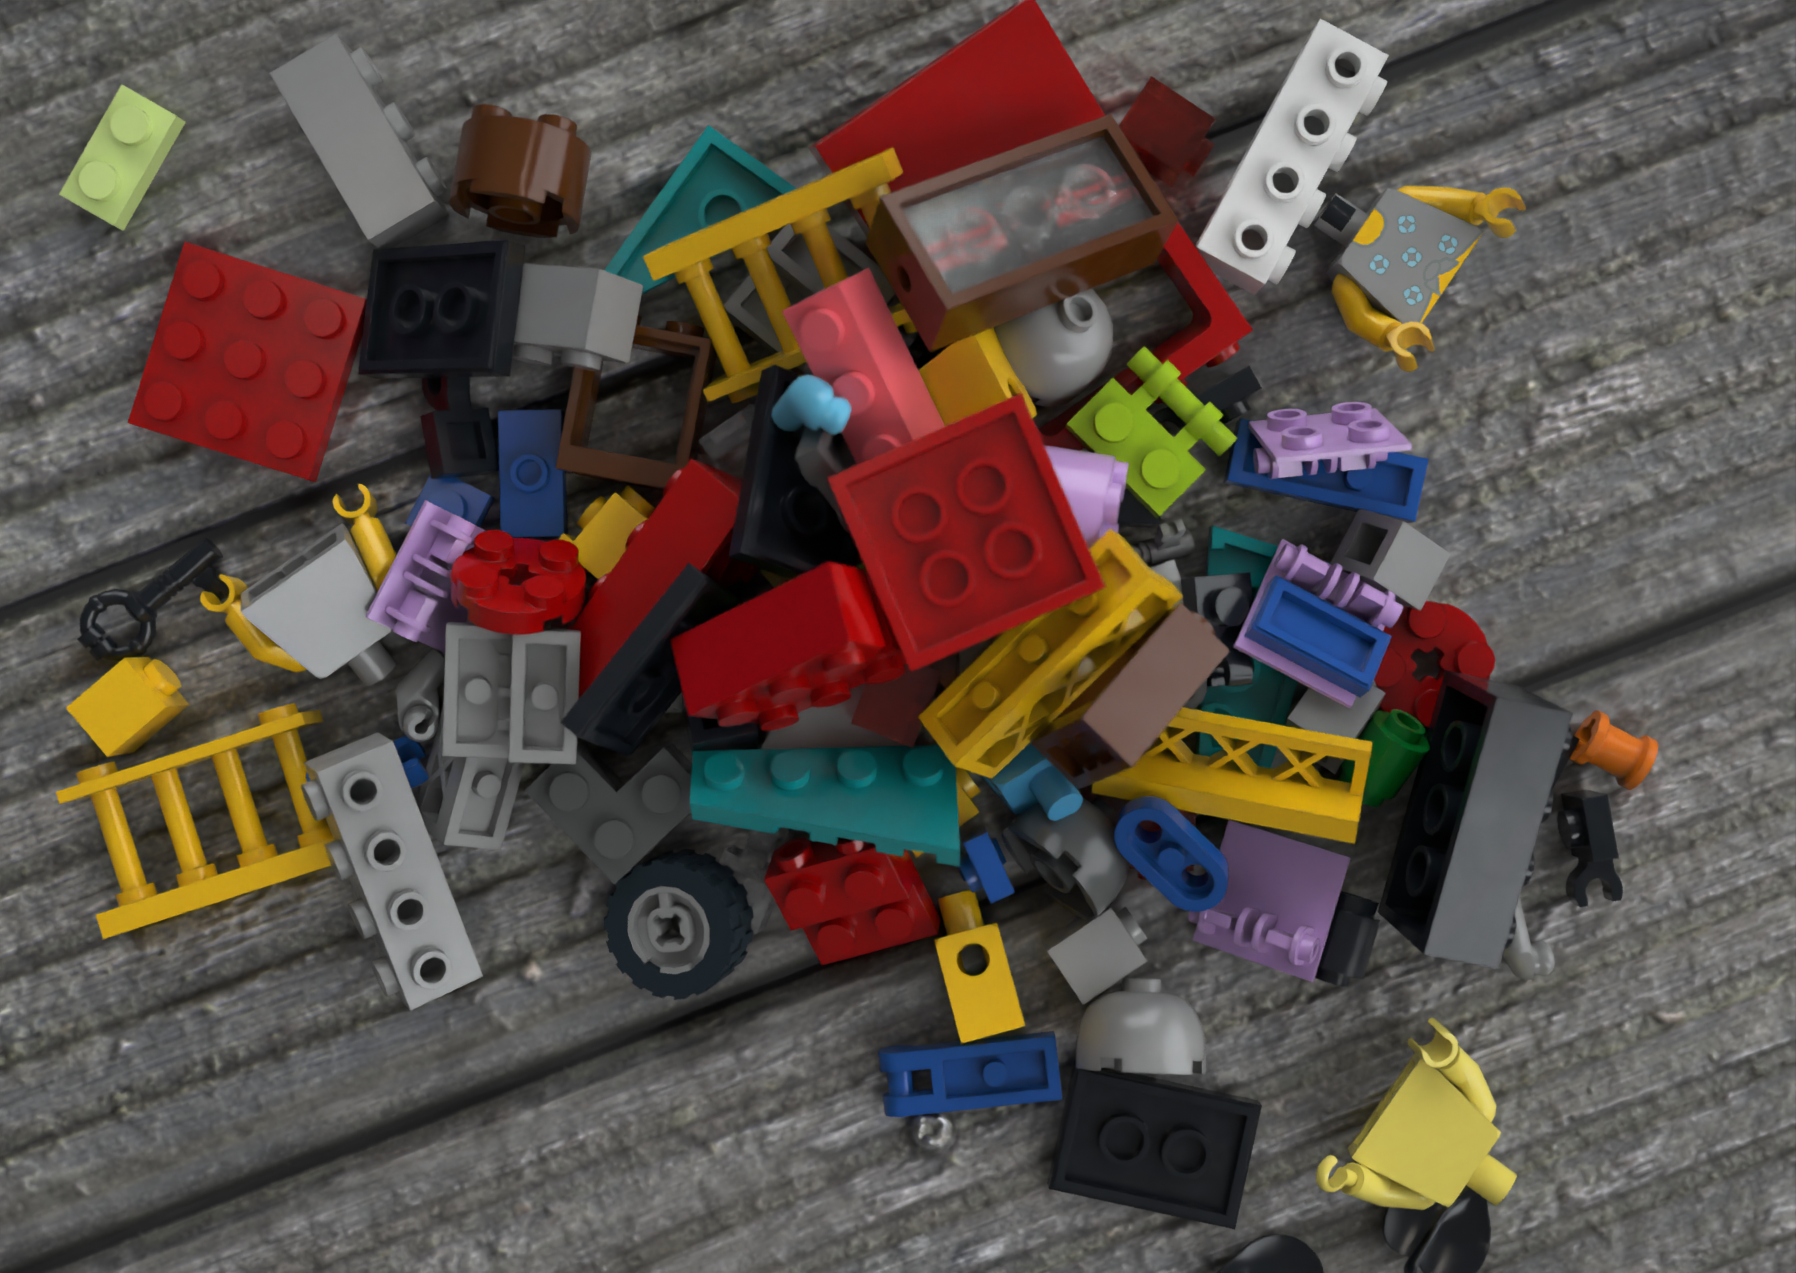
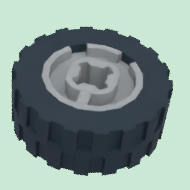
M682 849L677 853H673V850H670L631 869L632 872L624 875L616 883L617 889L609 895L606 904L608 914L604 917V930H607L609 939L606 943L609 952H613L618 962L616 965L622 974L626 973L633 980L632 984L639 989L645 988L651 991L653 996L660 998L673 996L674 1000L686 999L694 993L698 996L735 971L734 967L743 962L748 953L746 948L752 942L754 930L751 929V920L754 918L753 908L748 904L746 898L748 893L743 883L739 884L733 876L735 873L727 865L723 866L718 863L716 857L708 853L703 855L697 854L692 849Z

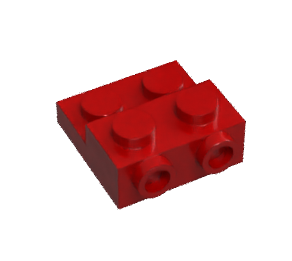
M839 837L837 845L812 841L807 838H796L774 850L764 881L790 930L803 929L821 965L938 935L941 918L907 849H905L904 856L902 857L876 852L874 843Z

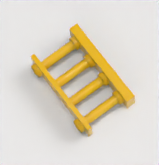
M890 148L663 245L643 256L653 281L674 273L678 284L686 283L710 339H712V344L726 374L717 377L703 389L708 402L727 394L731 403L743 401L757 395L763 369L775 364L789 370L807 363L782 312L792 305L768 252L767 247L772 244L768 233L788 224L791 225L795 235L801 233L824 288L848 278V274L826 225V222L831 220L827 208L850 198L854 210L862 209L867 224L871 228L880 197L891 193L887 182L894 180L903 173L894 148ZM732 249L736 260L743 258L783 350L751 364L747 360L709 273L710 270L714 269L710 257ZM901 302L889 308L896 325L903 324L906 334L917 331Z
M296 703L273 708L257 714L260 726L118 771L115 761L94 766L76 773L78 785L56 791L59 804L91 797L121 893L115 894L119 907L95 915L103 939L332 866L325 850V844L334 841L326 818L319 821L314 819L301 789V784L307 782V771L304 765L307 758L298 730L324 722L320 710L299 713ZM269 739H273L303 834L297 836L300 848L278 855L274 843L267 844L237 751L238 749ZM212 758L242 850V854L236 855L240 867L221 874L217 873L214 863L207 864L177 771L179 768ZM148 778L152 779L182 872L176 875L179 887L159 894L154 882L147 884L117 788Z

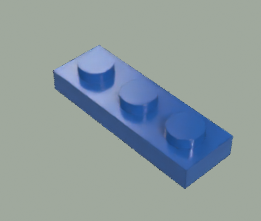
M1240 418L1236 422L1234 435L1237 437V440L1231 445L1223 483L1358 512L1359 508L1406 523L1416 521L1429 459L1399 452H1388L1387 460L1376 462L1373 469L1340 471L1337 465L1335 473H1327L1323 459L1318 460L1316 475H1308L1305 470L1304 461H1302V476L1269 479L1267 473L1256 474L1254 469V448H1263V446L1248 428V422L1252 420Z

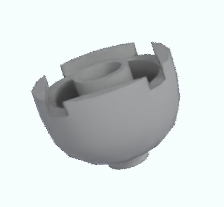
M1093 289L1086 290L994 327L1004 354L1016 376L1025 386L1029 396L1040 399L1035 404L1044 407L1067 404L1096 382L1103 373L1112 353L1113 324L1106 305Z
M1122 978V991L1101 994L1087 1006L1079 1022L1077 1033L1076 1068L1101 1071V1068H1114V1070L1126 1073L1206 1074V1045L1202 1023L1195 1009L1182 997L1161 993V980Z

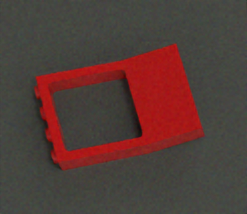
M1020 0L808 148L826 175L894 148L903 173L894 180L887 182L890 192L893 193L1104 117L1105 114L1036 0ZM850 198L845 200L844 203L868 237L870 228L862 209L854 210ZM1002 205L994 209L996 211H999L1001 209H1004V206ZM1177 222L1157 257V261L1191 308L1193 318L1188 326L1150 352L1162 364L1169 360L1182 373L1177 379L1186 387L1188 383L1185 378L1204 364L1211 368L1225 362L1236 354L1240 349L1237 341L1252 332L1253 329L1181 225ZM951 344L944 346L942 348L945 350ZM1129 367L1113 377L1131 396L1144 384ZM1109 381L1044 426L1037 428L1045 446L1078 451L1085 448L1065 426ZM1158 397L1154 403L1160 404L1163 401Z

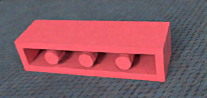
M870 268L827 287L782 311L813 376L819 377L830 384L833 389V396L844 398L850 403L851 414L841 433L857 465L945 427Z

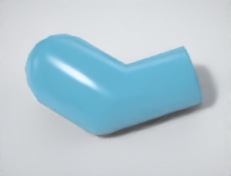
M805 375L796 379L772 409L773 421L785 431H796L804 424L814 431L820 427L832 435L838 434L844 429L851 414V406L848 400L833 396L831 385L813 375Z

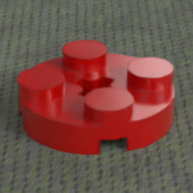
M501 530L484 531L477 534L474 538V547L464 551L462 556H459L452 566L451 601L456 609L459 603L468 609V620L493 632L512 635L544 632V621L555 619L562 614L563 625L573 620L580 613L585 601L586 574L578 561L579 550L576 545L565 540L545 542L529 538H513L509 533Z
M1426 601L1421 611L1403 605L1402 612L1392 628L1385 626L1383 632L1392 637L1374 678L1376 687L1386 693L1378 709L1389 713L1393 709L1402 710L1415 717L1424 727H1430L1445 670L1490 679V674L1495 668L1496 659L1479 625L1464 611L1450 604ZM1434 649L1439 655L1436 662L1440 668L1439 673L1435 678L1426 675L1417 680L1412 675L1417 667L1415 661L1411 659L1413 652L1419 650L1423 653H1429Z

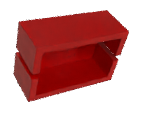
M827 562L671 639L688 716L718 719L720 726H736L747 722L759 723L761 730L764 731L778 730L799 721L798 713L810 707L823 708L843 703L851 698L850 689L864 683L879 684L899 678L905 673L904 665L907 664L869 574L866 575V571L863 569Z

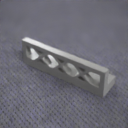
M563 614L555 619L545 620L544 628L562 629ZM467 615L466 623H472V622H470V621L468 620V615ZM443 704L438 731L435 734L426 767L429 779L422 783L417 800L428 833L443 845L501 850L525 763H509V758L442 756Z

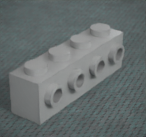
M377 732L304 762L310 778L309 782L301 784L304 798L316 821L326 818L334 841L325 844V850L340 881L346 878L350 879L358 900L349 903L348 907L363 939L373 937L381 958L372 961L371 965L384 995L389 997L395 994L410 1010H413L483 977L394 742Z

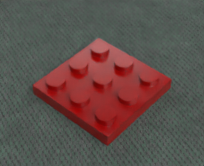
M184 241L127 423L316 482L363 335L367 299Z
M1022 393L828 477V481L911 672L1106 588Z

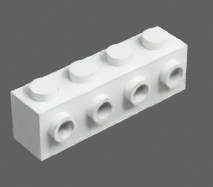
M1322 19L1318 21L1307 37L1195 245L1214 274L1253 295L1266 284L1267 280L1276 285L1279 283L1296 250L1287 246L1295 228L1299 224L1307 229L1326 197V193L1317 189L1328 168L1335 172L1340 170L1356 142L1357 137L1347 133L1356 115L1360 112L1368 116L1387 84V81L1378 75L1389 55Z

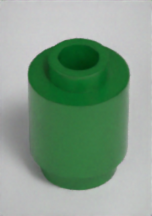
M1393 709L1390 713L1376 711L1358 738L1373 742L1362 803L1378 807L1382 805L1385 799L1394 798L1429 751V743L1424 737V726L1415 717L1402 710ZM1345 759L1343 761L1338 781L1352 782L1354 760Z

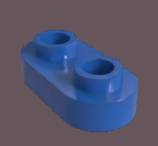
M1144 796L1131 800L1121 809L1114 833L1118 851L1172 904L1186 911L1200 912L1209 910L1222 901L1227 891L1229 867L1224 855L1173 805L1158 797ZM1144 820H1151L1158 823L1161 828L1157 831H1147L1139 823ZM1189 865H1199L1207 872L1202 875H1193L1187 872L1185 868Z

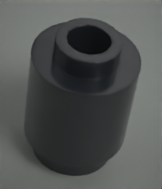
M1340 892L1315 976L1316 979L1342 987H1348L1350 977L1364 979L1381 921L1375 918L1378 902L1348 892Z

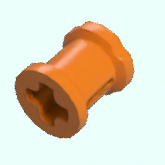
M1595 710L1578 728L1575 737L1580 740L1569 759L1578 765L1589 762L1616 776L1619 786L1632 790L1644 780L1652 768L1658 753V742L1646 735L1637 738L1609 723L1610 719L1607 714Z

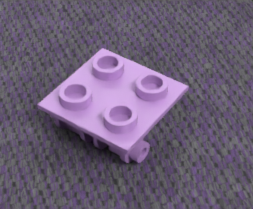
M1362 402L1340 403L1332 407V413L1307 415L1306 411L1300 409H1280L1269 412L1267 420L1248 422V428L1263 446V448H1254L1253 451L1256 474L1267 473L1269 479L1302 476V461H1304L1307 474L1316 475L1318 460L1323 459L1326 472L1335 473L1337 465L1340 471L1373 469L1376 462L1387 460L1388 452L1412 450V443L1376 408L1372 409L1370 404Z
M425 500L365 617L393 629V632L411 641L422 642L445 653L446 624L448 622L466 623L468 615L466 607L459 603L456 609L451 601V569L455 560L462 556L464 551L474 547V538L477 534L486 530Z
M1282 539L1233 647L1345 707L1351 708L1356 695L1244 636L1267 583L1275 575H1278L1381 631L1384 630L1385 626L1388 628L1394 626L1402 612L1403 605L1396 602L1393 592L1389 590L1382 592L1361 581L1359 574L1355 572L1348 574L1342 571V565L1338 563L1331 565L1308 553L1306 546L1300 544L1297 547Z
M1228 820L1219 850L1224 855L1229 867L1227 891L1222 901L1215 907L1200 912L1189 911V922L1197 924L1193 941L1314 982L1351 858Z

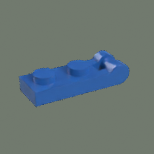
M1054 1031L983 1038L965 1043L955 1041L918 1046L895 1045L878 1050L880 1071L887 1073L888 1092L883 1094L884 1113L889 1117H905L1062 1100ZM930 1069L932 1088L914 1089L912 1071Z

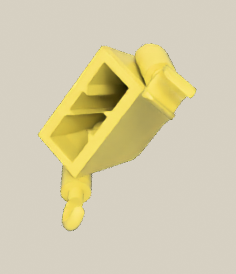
M1430 1018L1428 1020V1023L1435 1028L1436 1032L1430 1043L1422 1046L1418 1045L1412 1038L1408 1039L1407 1044L1415 1053L1348 1147L1351 1158L1359 1164L1354 1162L1347 1163L1343 1167H1339L1333 1176L1328 1179L1331 1169L1338 1161L1333 1155L1325 1157L1316 1171V1182L1320 1189L1331 1193L1341 1190L1344 1194L1380 1207L1425 1210L1435 1202L1450 1207L1465 1186H1468L1494 1206L1498 1205L1508 1194L1516 1180L1517 1174L1488 1154L1501 1134L1492 1124L1497 1107L1479 1065L1458 1045L1455 1036L1437 1019Z

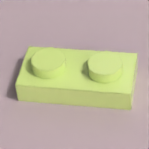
M121 84L59 195L124 231L186 122Z

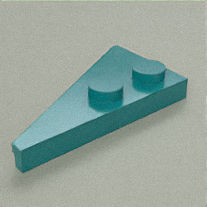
M708 125L604 271L643 285V295L676 278L674 273L653 281L643 259L644 255L663 245L797 188Z

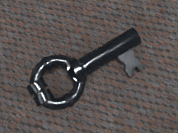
M205 538L171 565L169 570H165L163 575H159L157 580H153L142 590H132L130 592L113 589L93 595L89 598V602L84 606L81 613V636L77 640L85 649L87 647L91 648L89 653L97 661L101 658L121 661L123 658L143 655L152 644L156 634L157 610L171 600L172 596H176L178 591L181 592L184 586L187 587L193 583L207 592H212L220 601L222 599L217 595L218 592L221 591L225 596L229 595L228 586L217 578L216 570L213 567L215 563L223 558L221 551L211 540ZM123 605L128 614L140 622V630L137 637L132 638L126 645L117 646L118 644L110 636H107L105 639L102 637L106 632L96 623V619L99 613L107 610L108 606Z

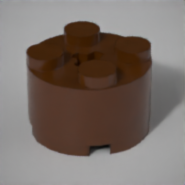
M477 104L473 106L471 118L462 125L449 204L455 212L469 219L471 208L488 214L486 226L506 233L528 237L554 238L558 235L559 226L567 225L570 235L574 234L579 230L592 155L591 150L584 141L576 137L577 124L568 118L554 114H543L538 117V121L514 117L508 110L499 106Z

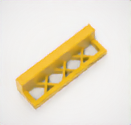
M1109 529L1089 549L1106 586L1105 589L1005 631L918 718L954 766L993 779L1183 597L1180 591L1172 582L1151 570L1121 535Z
M1182 707L1133 767L1093 783L1092 793L1126 800H1133L1144 796L1158 797L1169 802L1177 810L1355 844L1373 742ZM1195 731L1211 734L1223 749L1210 757L1193 754L1181 739ZM1260 743L1277 746L1289 761L1275 769L1258 766L1246 751ZM1325 756L1354 760L1352 782L1348 783L1323 778L1312 764Z

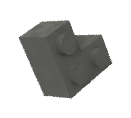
M583 741L577 743L576 764L550 765L525 789V792L615 885L691 813L692 763L672 743L662 748L625 784Z

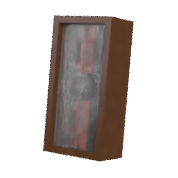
M1109 114L881 196L866 244L928 350L932 352L1154 264L1179 220L1115 119Z

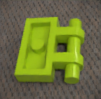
M1144 346L1126 364L1144 384L1131 396L1112 378L1066 424L1065 428L1089 452L1116 456V461L1128 462L1125 488L1158 518L1206 471L1188 450L1199 439H1202L1220 456L1237 440V437L1220 421L1223 414L1210 401L1204 405L1177 379L1182 373L1169 360L1162 364ZM1158 397L1186 423L1174 437L1146 411Z

